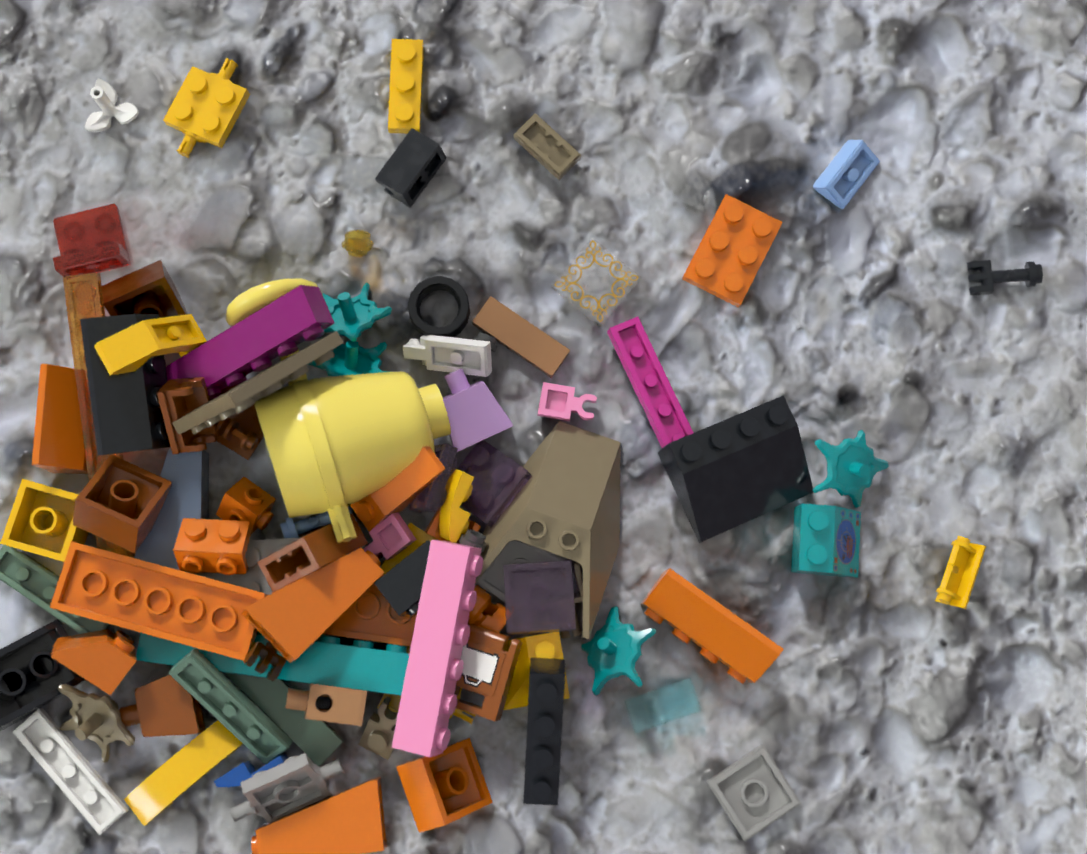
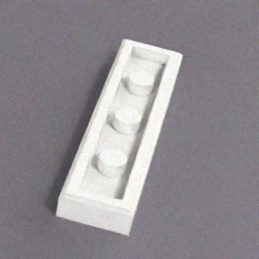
M43 708L35 711L13 731L15 736L99 835L104 834L129 811L126 805Z

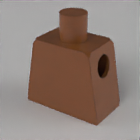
M171 675L136 688V704L120 707L119 709L125 727L140 724L143 737L192 735L206 730L201 704Z

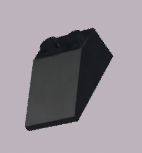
M58 619L0 649V731L62 696L63 694L58 691L59 685L67 684L75 688L86 681V679L51 657L55 641L58 638L68 636Z

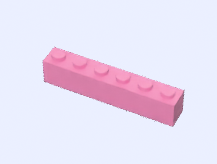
M431 540L392 748L433 757L442 754L449 744V718L457 704V696L454 692L456 681L460 679L463 672L464 664L463 660H461L463 646L467 644L470 635V627L467 623L469 613L473 610L476 603L477 594L474 591L476 577L480 575L483 567V558L480 556L482 548L448 541Z

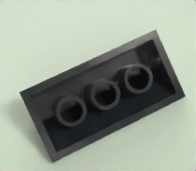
M128 314L80 319L98 456L170 447L157 392L167 382L164 355L151 357L137 371L110 376L94 347L98 342L142 320L159 318V314Z

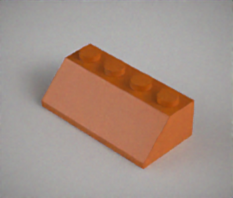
M671 568L661 574L641 603L646 608L644 614L659 625L662 621L674 628L671 632L672 635L687 645L690 641L701 647L700 655L713 664H716L718 660L729 667L726 673L741 684H744L746 680L750 683H756L784 650Z

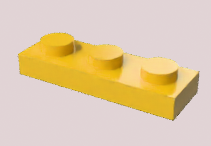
M392 39L388 112L389 133L408 134L411 128L418 132L421 131L423 40Z

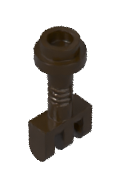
M258 641L252 644L243 663L251 667L257 658L260 657L255 671L263 674L269 664H271L266 678L273 682L280 674L286 659L277 653L278 651L269 641H267L266 645Z

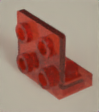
M116 204L54 218L53 223L61 256L54 257L53 262L55 270L65 279L72 280L131 265L119 209Z

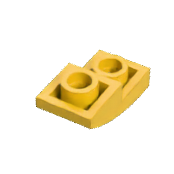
M454 468L450 473L443 492L439 514L440 537L457 543L458 539L467 532L469 527L468 518L471 513L461 509L460 506L462 502H466L473 490L472 482L475 477Z

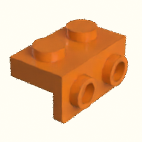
M183 518L173 549L179 570L189 573L246 574L248 566L245 555L252 532L250 521Z

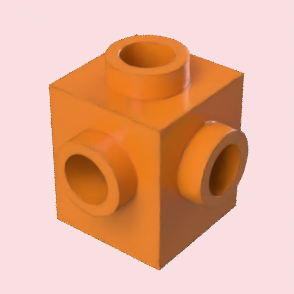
M243 477L225 492L216 515L222 520L250 521L252 534L258 528L263 530L270 523L274 515L270 511L276 499L249 479Z

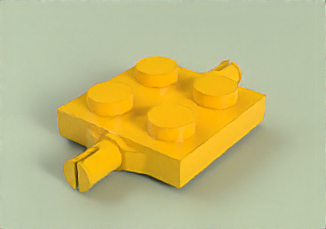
M226 58L218 74L208 73L193 66L187 74L163 119L167 126L177 129L185 135L179 148L176 150L180 155L189 158L196 142L210 143L221 149L250 96L246 88L230 81L238 66L233 60Z

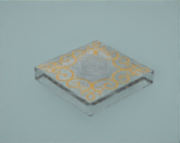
M591 238L552 283L551 288L601 328L641 281L642 277L594 238Z

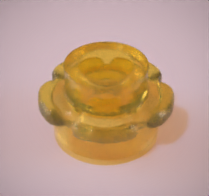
M351 230L345 233V240L341 245L348 251L349 255L361 257L367 255V251L372 249L373 242L369 232Z

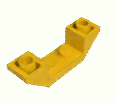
M192 314L142 320L98 342L94 347L111 376L137 371L153 356L178 352L180 357L206 343L207 340Z

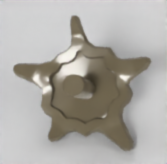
M67 684L59 685L58 691L68 696L73 703L69 711L73 718L61 725V731L75 730V735L79 740L89 739L95 741L102 749L101 757L104 763L109 760L110 744L112 742L121 740L128 746L134 745L135 737L123 724L118 704L109 695L100 697L94 693L87 694Z

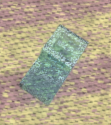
M691 678L624 700L635 733L666 724L669 721L702 710Z

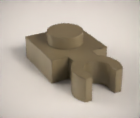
M386 697L378 709V714L375 712L372 714L358 743L359 746L389 760L394 751L392 742L398 712H392L388 707L391 701L390 697Z

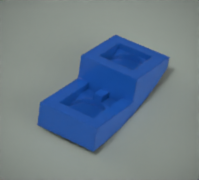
M287 754L280 755L257 771L251 761L243 762L216 779L214 783L216 787L241 786L240 782L251 778L257 772L267 771L284 763L288 756Z

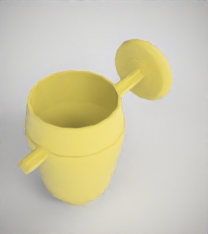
M285 278L252 287L238 295L228 305L226 321L232 327L300 285L318 286L312 281L301 278ZM299 349L290 355L280 357V360L282 361L287 357L299 352ZM403 371L321 377L308 380L305 373L295 380L289 381L288 386L255 401L259 422L289 518L328 512L337 543H345L357 538L348 505L356 503L387 485L415 461L423 446H430L435 453L434 439L451 435L446 407L436 383L418 388L412 376Z

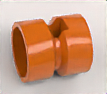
M476 585L474 587V591L477 594L476 603L473 610L469 613L467 625L474 624L500 633L514 614L501 603H491L492 596Z

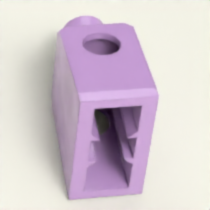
M462 368L444 376L452 393L443 397V401L450 422L451 435L449 436L455 452H459L513 426L484 381L480 380L470 385Z

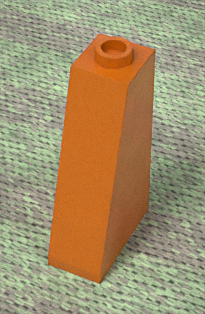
M360 547L250 604L241 614L291 663L384 573L379 567L381 562L371 551L367 550L365 552Z
M381 777L370 779L258 828L256 836H252L251 839L252 854H364L384 851L387 848Z

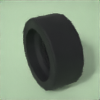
M443 276L429 277L418 283L410 294L408 301L409 317L415 329L421 335L455 337L468 324L470 316L468 295L463 287L453 279ZM438 290L450 293L458 302L456 318L452 323L442 327L431 326L425 322L420 312L421 302L425 296Z

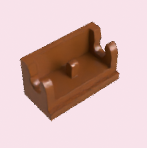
M205 378L169 379L157 392L172 454L206 450V443L216 442L219 438L215 424L208 428L206 427L196 434H193L191 429L178 434L172 424L179 418L210 402Z

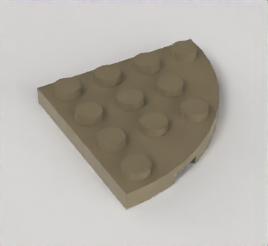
M335 331L230 389L227 393L207 402L172 424L178 434L191 429L193 434H196L206 427L208 428L235 413L243 411L255 404V401L268 396L282 388L287 382L293 381L310 371L307 367V364L315 361L318 366L334 357L335 354L332 349L344 342L338 332Z

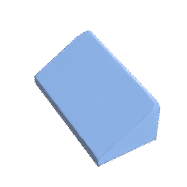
M848 140L812 187L837 207L844 209L879 164L880 160L863 140Z

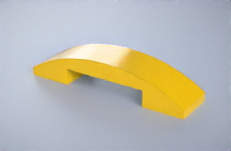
M217 720L147 777L124 801L141 823L146 826L221 761L232 755L243 743Z

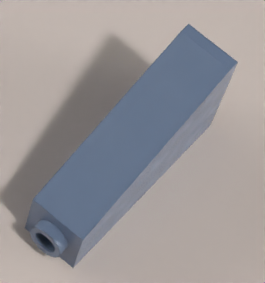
M168 450L160 477L171 481L172 486L152 530L136 551V559L179 570L173 549L182 519H208L209 453L205 450L181 452L179 454H172V451Z

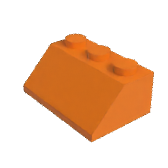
M40 364L32 465L52 473L93 474L94 466L98 465L99 456L97 454L87 371L51 364Z

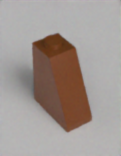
M353 513L350 515L357 538L351 539L349 542L337 543L332 524H329L258 561L257 563L272 592L368 544Z

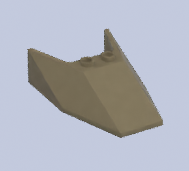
M558 421L495 501L483 535L486 536L485 543L487 545L484 552H481L480 555L483 558V567L480 575L476 577L475 584L511 541H519L575 561L583 569L581 638L588 640L620 546L621 442Z

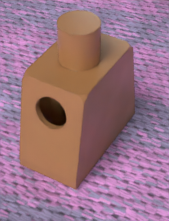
M310 684L309 690L288 688L285 709L305 711V719L362 726L367 691L319 684ZM319 696L330 699V706L327 710L316 707V700Z

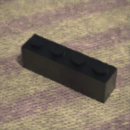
M530 658L523 804L558 806L565 659Z

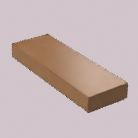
M491 296L472 321L474 326L487 335L496 338L500 344L550 378L554 376L570 353V350Z

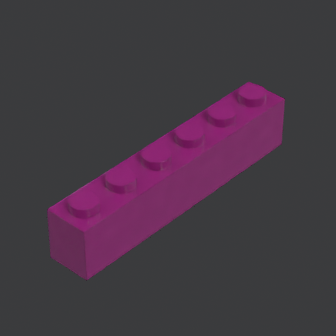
M300 285L166 366L167 381L169 379L204 377L209 399L213 400L222 394L221 390L227 386H236L246 381V375L269 368L272 365V360L278 356L284 357L298 350L297 345L302 342L320 338L325 334L324 329L335 324L320 288Z

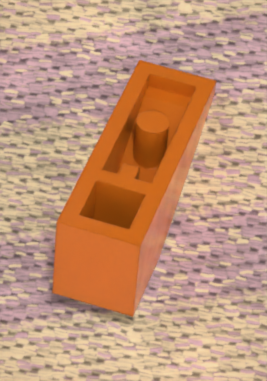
M423 446L415 461L387 485L350 506L370 532L392 513L399 512L400 514L446 468L430 446Z

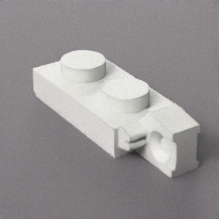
M423 335L420 339H410L406 345H403L404 358L422 360V365L427 366V370L451 373L462 368L466 375L483 377L489 376L492 372L491 342Z

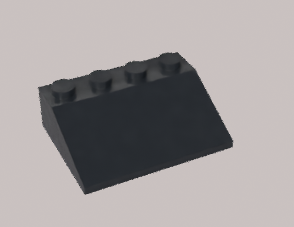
M784 396L668 443L657 452L699 543L813 493L812 481L799 428Z

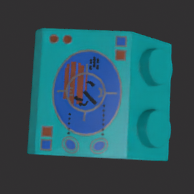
M805 503L794 507L791 573L858 578L861 512L838 506Z

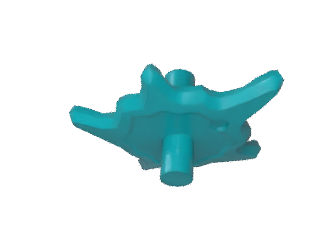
M367 282L362 287L361 293L351 298L348 292L339 294L338 299H333L323 293L324 300L335 323L324 329V332L333 333L337 331L340 336H346L352 342H355L364 330L373 326L374 322L390 315L392 308L390 306L377 308V304L374 301L368 300L370 285Z
M347 341L346 345L341 344L334 348L335 356L318 366L315 361L308 364L326 371L328 377L390 372L379 369L382 361L378 357L386 349V342H382L372 348H363L356 341Z
M859 430L854 439H843L838 446L831 445L821 439L816 440L815 445L823 453L827 461V477L824 482L818 484L812 490L814 493H818L830 488L836 489L841 496L849 495L854 507L858 508L861 506L863 491L871 486L874 475L887 469L889 464L887 461L874 456L873 449L866 445L863 430Z
M617 606L610 609L605 625L596 631L594 638L581 645L582 651L588 654V666L595 671L592 692L595 696L600 694L608 681L621 675L630 678L637 686H643V682L636 672L635 664L642 656L641 647L643 643L657 632L653 628L635 631L634 625L621 623Z

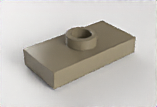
M536 113L513 135L514 140L558 180L581 159V154Z

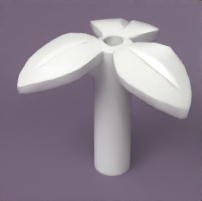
M98 78L95 87L90 91V95L102 111L94 112L88 117L85 129L89 132H103L110 128L111 117H115L121 125L130 123L137 117L139 110L135 105L127 102L114 106L118 99L117 92L109 83Z

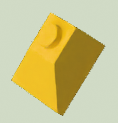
M559 631L517 638L522 641V647L503 710L528 706L530 658L564 659ZM512 640L508 641L506 651H509ZM565 670L564 699H569L570 696Z

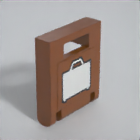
M470 624L469 639L467 644L463 646L461 660H463L464 664L463 672L460 679L456 681L454 694L458 696L460 688L484 695L485 698L482 706L457 698L456 708L496 722L501 720L522 647V641L514 638L510 644L509 651H506L510 636Z

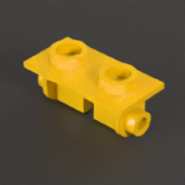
M957 536V539L952 541L951 545L953 548L940 588L936 589L938 593L936 602L962 609L967 608L986 546L970 543V539L962 536Z

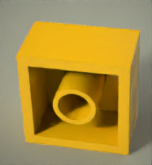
M22 479L0 544L65 562L71 541L84 545L88 535L87 531L73 525L75 499L79 494Z

